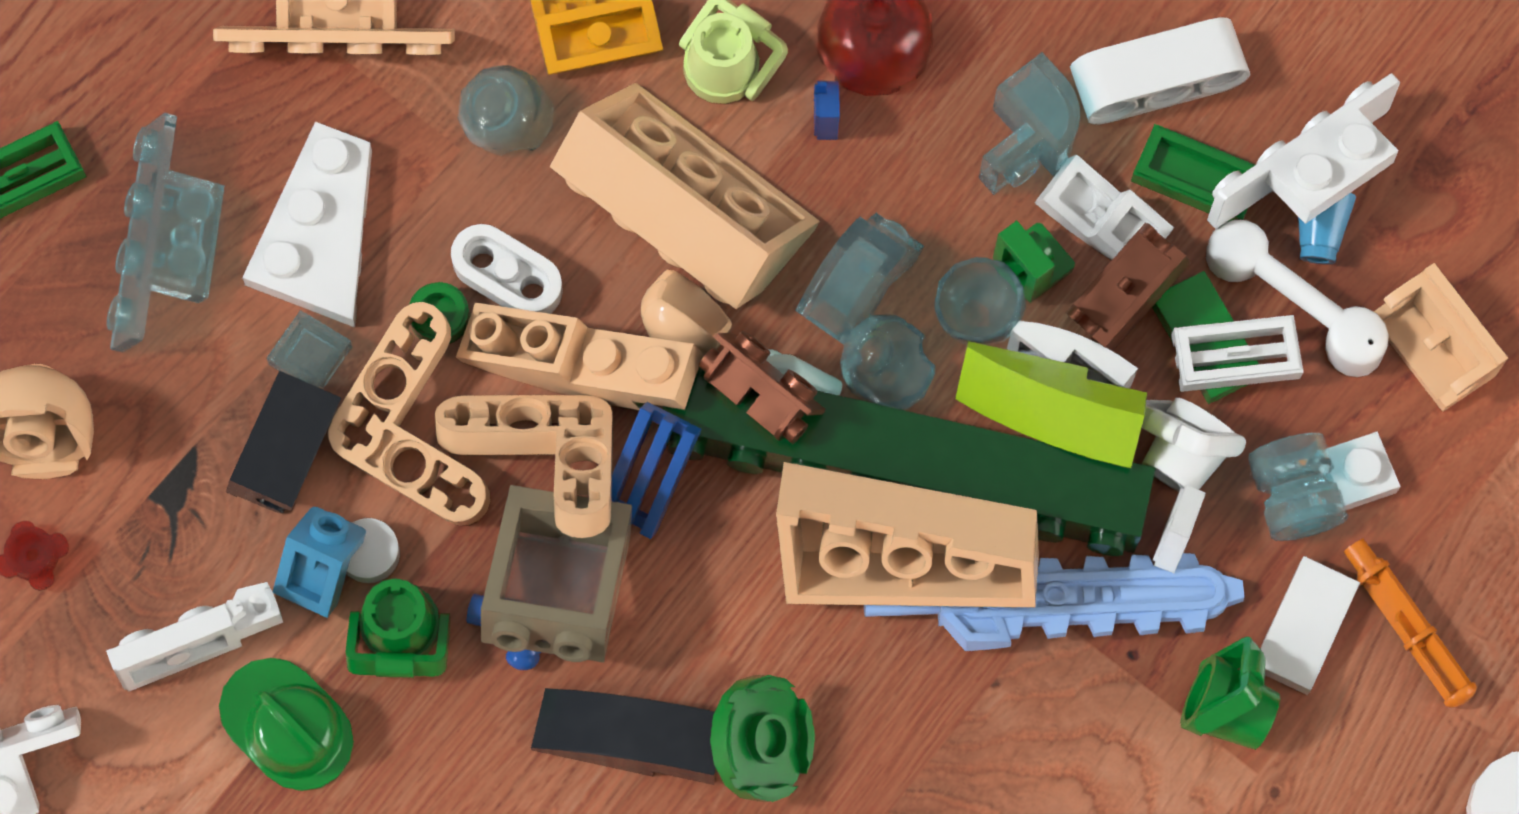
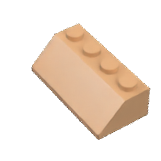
M637 83L581 110L550 165V168L565 178L567 185L574 192L590 197L611 213L613 220L620 227L637 233L658 249L659 255L667 263L683 268L704 284L706 291L713 298L730 304L735 309L764 291L815 231L820 222Z

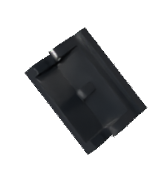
M279 370L230 477L226 493L235 497H241L280 514H283L285 509L291 511L341 397Z

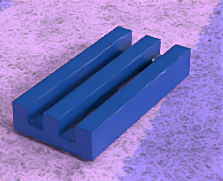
M646 402L640 408L613 471L611 501L632 505L631 525L633 524L641 528L640 534L651 539L660 527L702 429L649 402ZM653 421L660 426L626 503L620 500V496ZM673 431L682 437L651 509L647 514L639 510Z

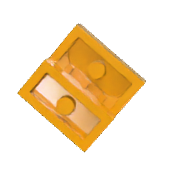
M530 0L548 76L663 51L652 0Z

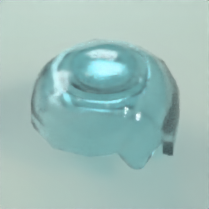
M499 65L483 69L461 90L457 119L470 142L477 147H482L487 152L503 156L513 150L526 149L533 151L539 147L553 127L554 105L545 88L535 76L511 65Z
M974 257L954 264L940 279L934 309L943 330L958 343L968 345V341L993 346L1009 338L1014 326L1019 321H1022L1026 310V295L1021 281L1006 263L997 259L991 260L989 258Z
M870 315L848 332L844 340L840 369L847 388L865 402L900 410L911 408L925 397L935 376L936 367L926 357L922 346L925 335L914 325L907 323L905 319L897 315Z

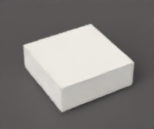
M1185 485L1184 489H1180L1154 555V566L1175 573L1192 533L1206 494L1205 492Z

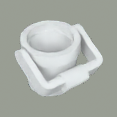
M1177 397L1174 401L1146 400L1142 428L1156 435V438L1142 465L1155 467L1154 476L1177 492H1180L1181 488L1184 489L1185 485L1199 490L1227 457H1236L1243 452L1246 445L1245 438L1232 431L1227 425L1199 406Z

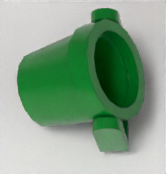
M395 578L380 582L366 596L362 611L350 612L345 650L347 669L355 675H376V677L414 678V676L434 677L443 674L447 668L450 613H440L439 617L438 608L431 596L409 581ZM360 631L363 641L372 654L358 653ZM437 642L436 654L427 655Z
M1251 637L1241 638L1200 663L1198 674L1193 681L1182 710L1181 728L1199 736L1206 734L1254 750L1261 746L1276 718L1280 703V693L1264 685L1266 658Z

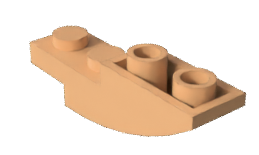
M475 303L456 358L463 363L506 378L565 395L595 396L613 406L640 410L644 403L649 402L653 405L685 410L703 353L692 343L588 328L576 317Z

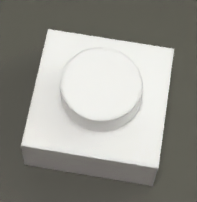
M1378 431L1323 449L1317 456L1339 512L1396 494L1401 487Z

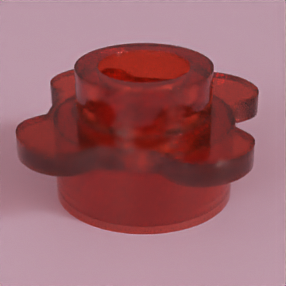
M30 521L18 522L12 527L11 535L6 540L4 554L0 555V574L7 579L16 576L29 581L31 587L35 590H46L55 581L53 571L59 558L67 555L69 543L61 533L48 535L47 532L35 527ZM30 551H37L38 557L36 560L30 561L27 559Z

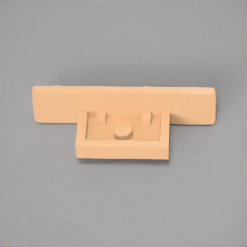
M276 0L277 27L219 26L213 29V41H228L229 52L237 53L264 52V42H288V53H323V42L347 43V53L381 54L382 43H406V54L436 55L441 54V44H451L455 41V29L397 28V0Z

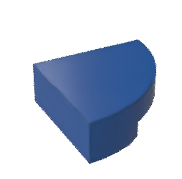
M817 81L814 84V136H817V140H837L840 119L839 82Z

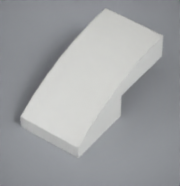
M1074 155L1066 160L1034 202L1063 227L1111 260L1145 222L1153 226L1165 239L1174 228L1132 190L1119 192L1078 155Z
M1019 321L1011 331L1007 349L1011 351L1087 367V379L1129 389L1138 370L1137 367L1123 357L1103 347L1101 344L1076 333L1040 323Z

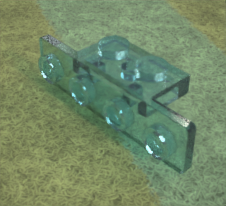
M166 112L146 127L144 126L140 129L133 147V159L139 162L136 182L129 188L124 204V214L130 218L127 238L123 240L119 247L115 263L116 272L121 274L119 293L112 300L107 314V329L113 331L110 349L122 353L140 343L144 338L151 291L195 303H201L209 297L225 185L169 170L177 116Z

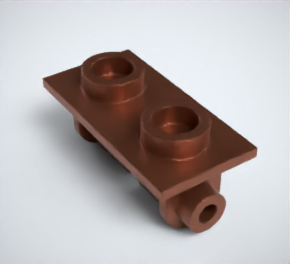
M741 331L738 336L734 333H716L713 338L724 346L723 350L719 352L713 347L704 355L699 363V367L706 372L704 379L736 405L742 403L752 388L759 393V397L746 413L779 441L786 438L794 444L808 427V424L801 419L803 415H821L826 410L813 399L817 394V390L813 385L790 369L783 375L766 361L771 354L770 351L761 342L744 331Z

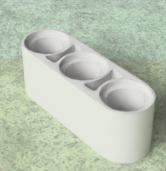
M1224 17L1201 21L1097 49L1079 57L1070 66L1087 119L1091 124L1110 123L1221 93L1242 84L1250 76V71L1232 21Z

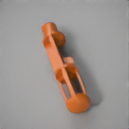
M1364 538L1349 546L1344 551V554L1358 572V579L1356 581L1360 582V586H1364L1405 644L1403 646L1407 652H1411L1445 700L1443 702L1444 705L1454 708L1470 700L1477 689L1475 682L1471 683L1436 634L1437 629L1435 626H1431L1393 574L1389 568V562L1377 557Z

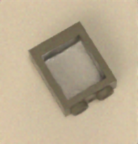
M510 485L481 606V642L494 644L496 647L510 652L531 650L555 654L561 659L570 662L591 660L604 663L630 542L632 505L611 501V520L609 526L596 536L577 538L566 535L557 528L554 517V492ZM577 496V508H588L589 498Z

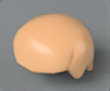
M674 270L664 271L647 289L641 302V317L649 337L692 343L703 353L702 358L713 347L717 349L720 346V343L713 338L715 334L728 333L731 329V320L721 307L704 290Z

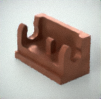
M1145 222L1066 311V314L1103 347L1114 351L1191 264V261L1174 244H1171L1160 235L1153 226Z

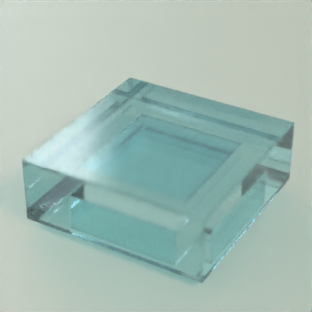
M300 310L266 359L268 364L276 370L324 389L352 349V343L348 338Z

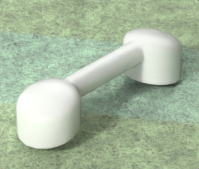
M1232 220L1214 230L1208 241L1206 261L1209 269L1218 278L1228 282H1242L1258 275L1329 328L1325 343L1328 360L1336 370L1346 376L1361 377L1369 375L1378 368L1388 347L1389 334L1384 321L1377 313L1365 307L1354 306L1343 309L1268 253L1269 241L1265 232L1257 224L1247 220Z

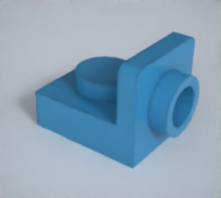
M311 507L286 538L272 592L328 618L338 605L350 559L363 544L366 530L345 520L336 513L327 512L319 507Z

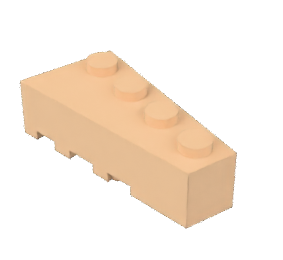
M784 462L776 516L786 604L1035 608L1039 560L1037 510Z

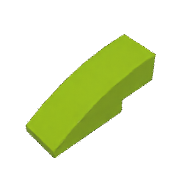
M968 341L955 399L983 416L1049 445L1091 459L1131 469L1145 416L1147 392L1087 379V367Z

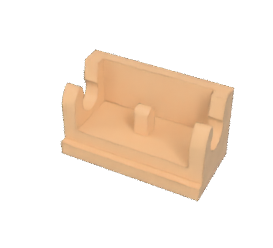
M1435 263L1383 299L1386 303L1374 311L1386 325L1389 343L1442 412L1493 379L1508 360L1506 354Z

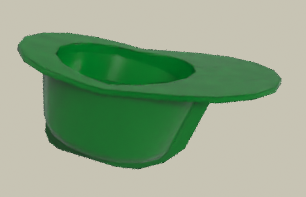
M276 658L251 661L235 671L223 687L219 703L222 726L231 740L267 777L280 786L298 791L322 788L338 778L350 761L354 740L349 719L332 697L304 670L292 662Z

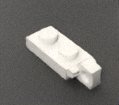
M268 582L237 589L233 600H227L226 604L224 603L214 608L212 606L193 608L181 615L177 623L157 631L143 629L133 632L120 641L119 646L106 652L123 689L129 692L242 647L241 639L281 624L283 619Z

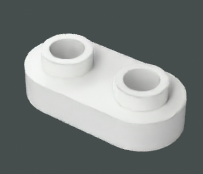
M477 224L467 227L455 238L451 247V259L454 271L463 283L502 307L549 314L558 307L563 293L562 280L559 270L549 259L491 225ZM479 254H489L493 257V262L485 268H479L472 264L473 258ZM529 284H537L544 289L537 298L525 297L522 294V290Z

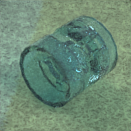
M1305 433L1285 437L1265 444L1249 454L1248 462L1256 489L1259 492L1271 495L1264 502L1265 511L1263 513L1271 539L1274 541L1297 540L1335 528L1349 518L1342 492L1338 489L1337 483L1325 480L1333 471L1334 465L1325 436L1322 433Z

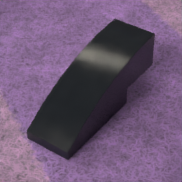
M545 688L531 750L652 777L654 772L714 785L717 770L714 766L710 738L715 711L615 694Z

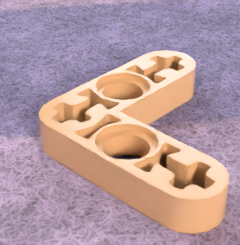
M425 302L412 303L404 307L396 315L334 415L328 429L329 442L333 450L347 462L444 520L458 526L471 525L485 515L490 504V491L485 481L471 469L399 427L447 350L451 340V327L442 312L434 305ZM429 317L432 318L430 327L435 331L436 336L432 342L421 339L417 343L411 355L416 360L422 362L415 370L402 357L393 355L391 352L398 345L403 352L407 353L414 340V336L408 331L409 325L413 321L423 324ZM386 368H399L404 371L406 376L404 391L394 399L385 400L379 398L374 390L376 376ZM366 397L379 410L390 414L384 422L374 414L366 427V431L372 436L371 442L367 447L357 443L352 450H348L350 439L344 434L345 429L349 424L354 427H360L365 421L369 411L359 406V404ZM415 449L423 453L426 460L424 473L413 482L405 483L399 481L393 472L395 458L405 450ZM441 464L448 467L440 475L446 482L457 488H462L467 481L472 483L469 492L476 500L471 508L460 505L455 512L450 511L453 501L435 487L431 490L430 498L422 496L435 482Z
M589 395L457 396L443 401L437 407L435 412L437 442L443 450L452 454H555L554 517L556 526L562 533L571 537L587 538L602 533L609 526L612 495L613 416L611 406L605 400ZM528 420L538 423L536 427L522 430L510 427L516 421ZM552 423H559V426H552ZM584 460L593 461L598 464L594 469L583 471L569 467L574 462ZM577 495H589L588 508H577Z

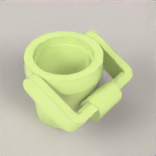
M708 0L679 42V46L685 50L683 72L687 85L698 97L711 103L727 104L738 101L744 96L754 101L788 54L787 44L770 31L771 23L743 3L737 6L731 0ZM753 40L757 43L763 42L773 50V53L760 71V58Z

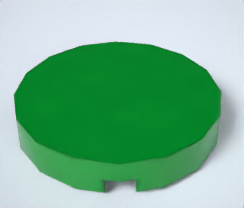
M752 675L737 680L722 695L713 715L710 743L714 766L724 785L739 798L757 802H774L790 796L798 787L793 786V784L798 780L800 774H807L813 760L815 731L811 710L805 699L797 698L795 692L791 689V687L795 686L785 678L772 675Z

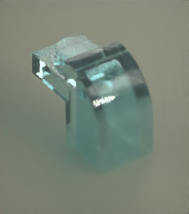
M1041 52L997 86L992 110L1013 133L982 158L979 179L993 195L1009 183L1013 188H1016L1026 182L1037 171L1040 163L1054 177L1072 153L1080 122L1079 101L1070 82Z
M877 212L868 220L859 217L844 232L825 257L795 311L844 345L870 322L889 286L915 264L924 245L911 237L899 223L885 219Z

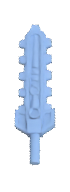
M1191 553L1182 554L1175 573L1154 566L1149 555H1132L1129 567L1108 568L1104 557L1086 556L1083 569H1062L1057 558H1040L1035 608L864 605L865 617L937 614L938 625L944 626L964 651H977L1011 647V639L1020 638L1022 627L1042 626L1048 639L1066 637L1068 625H1088L1094 637L1112 635L1114 624L1134 623L1139 635L1156 634L1159 631L1160 622L1180 621L1186 634L1204 632L1208 619L1216 618L1224 612L1226 607L1243 602L1244 587L1243 580L1223 575L1220 571L1210 566L1199 565L1195 554Z

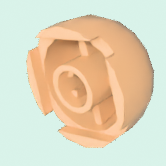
M43 364L24 365L1 371L0 461L13 465L11 475L29 479H51L70 475L78 470L79 459L85 456L86 460H88L91 454L94 435L91 404L82 388L68 376Z

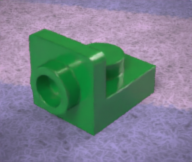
M1016 220L997 236L992 259L1029 303L1033 302L1074 270V260L1042 223H1036L1025 230Z

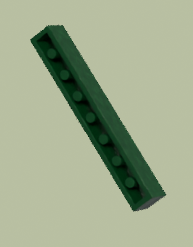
M700 367L698 368L685 410L663 406V410L702 429L689 460H702L704 455L728 460L727 465L729 467L749 474H761L763 469L782 473L783 464L787 462L1037 510L1038 540L1057 543L1063 541V537L1087 542L1089 550L1107 556H1121L1124 551L1135 552L1142 536L1156 469L1155 467L1133 462L1130 469L1091 459L1041 441L817 391L813 399L826 409L825 412L821 415L804 414L801 419L808 424V427L803 435L792 444L786 438L781 441L777 440L774 435L746 413L759 397V393L752 388L742 403L736 405L704 379L706 372ZM673 431L666 446H668V452L674 455L682 436Z

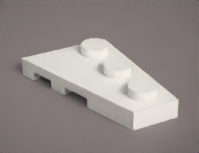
M318 122L314 123L242 277L245 286L352 327L356 326L357 289L362 263V236L364 218H366L372 158L370 142Z

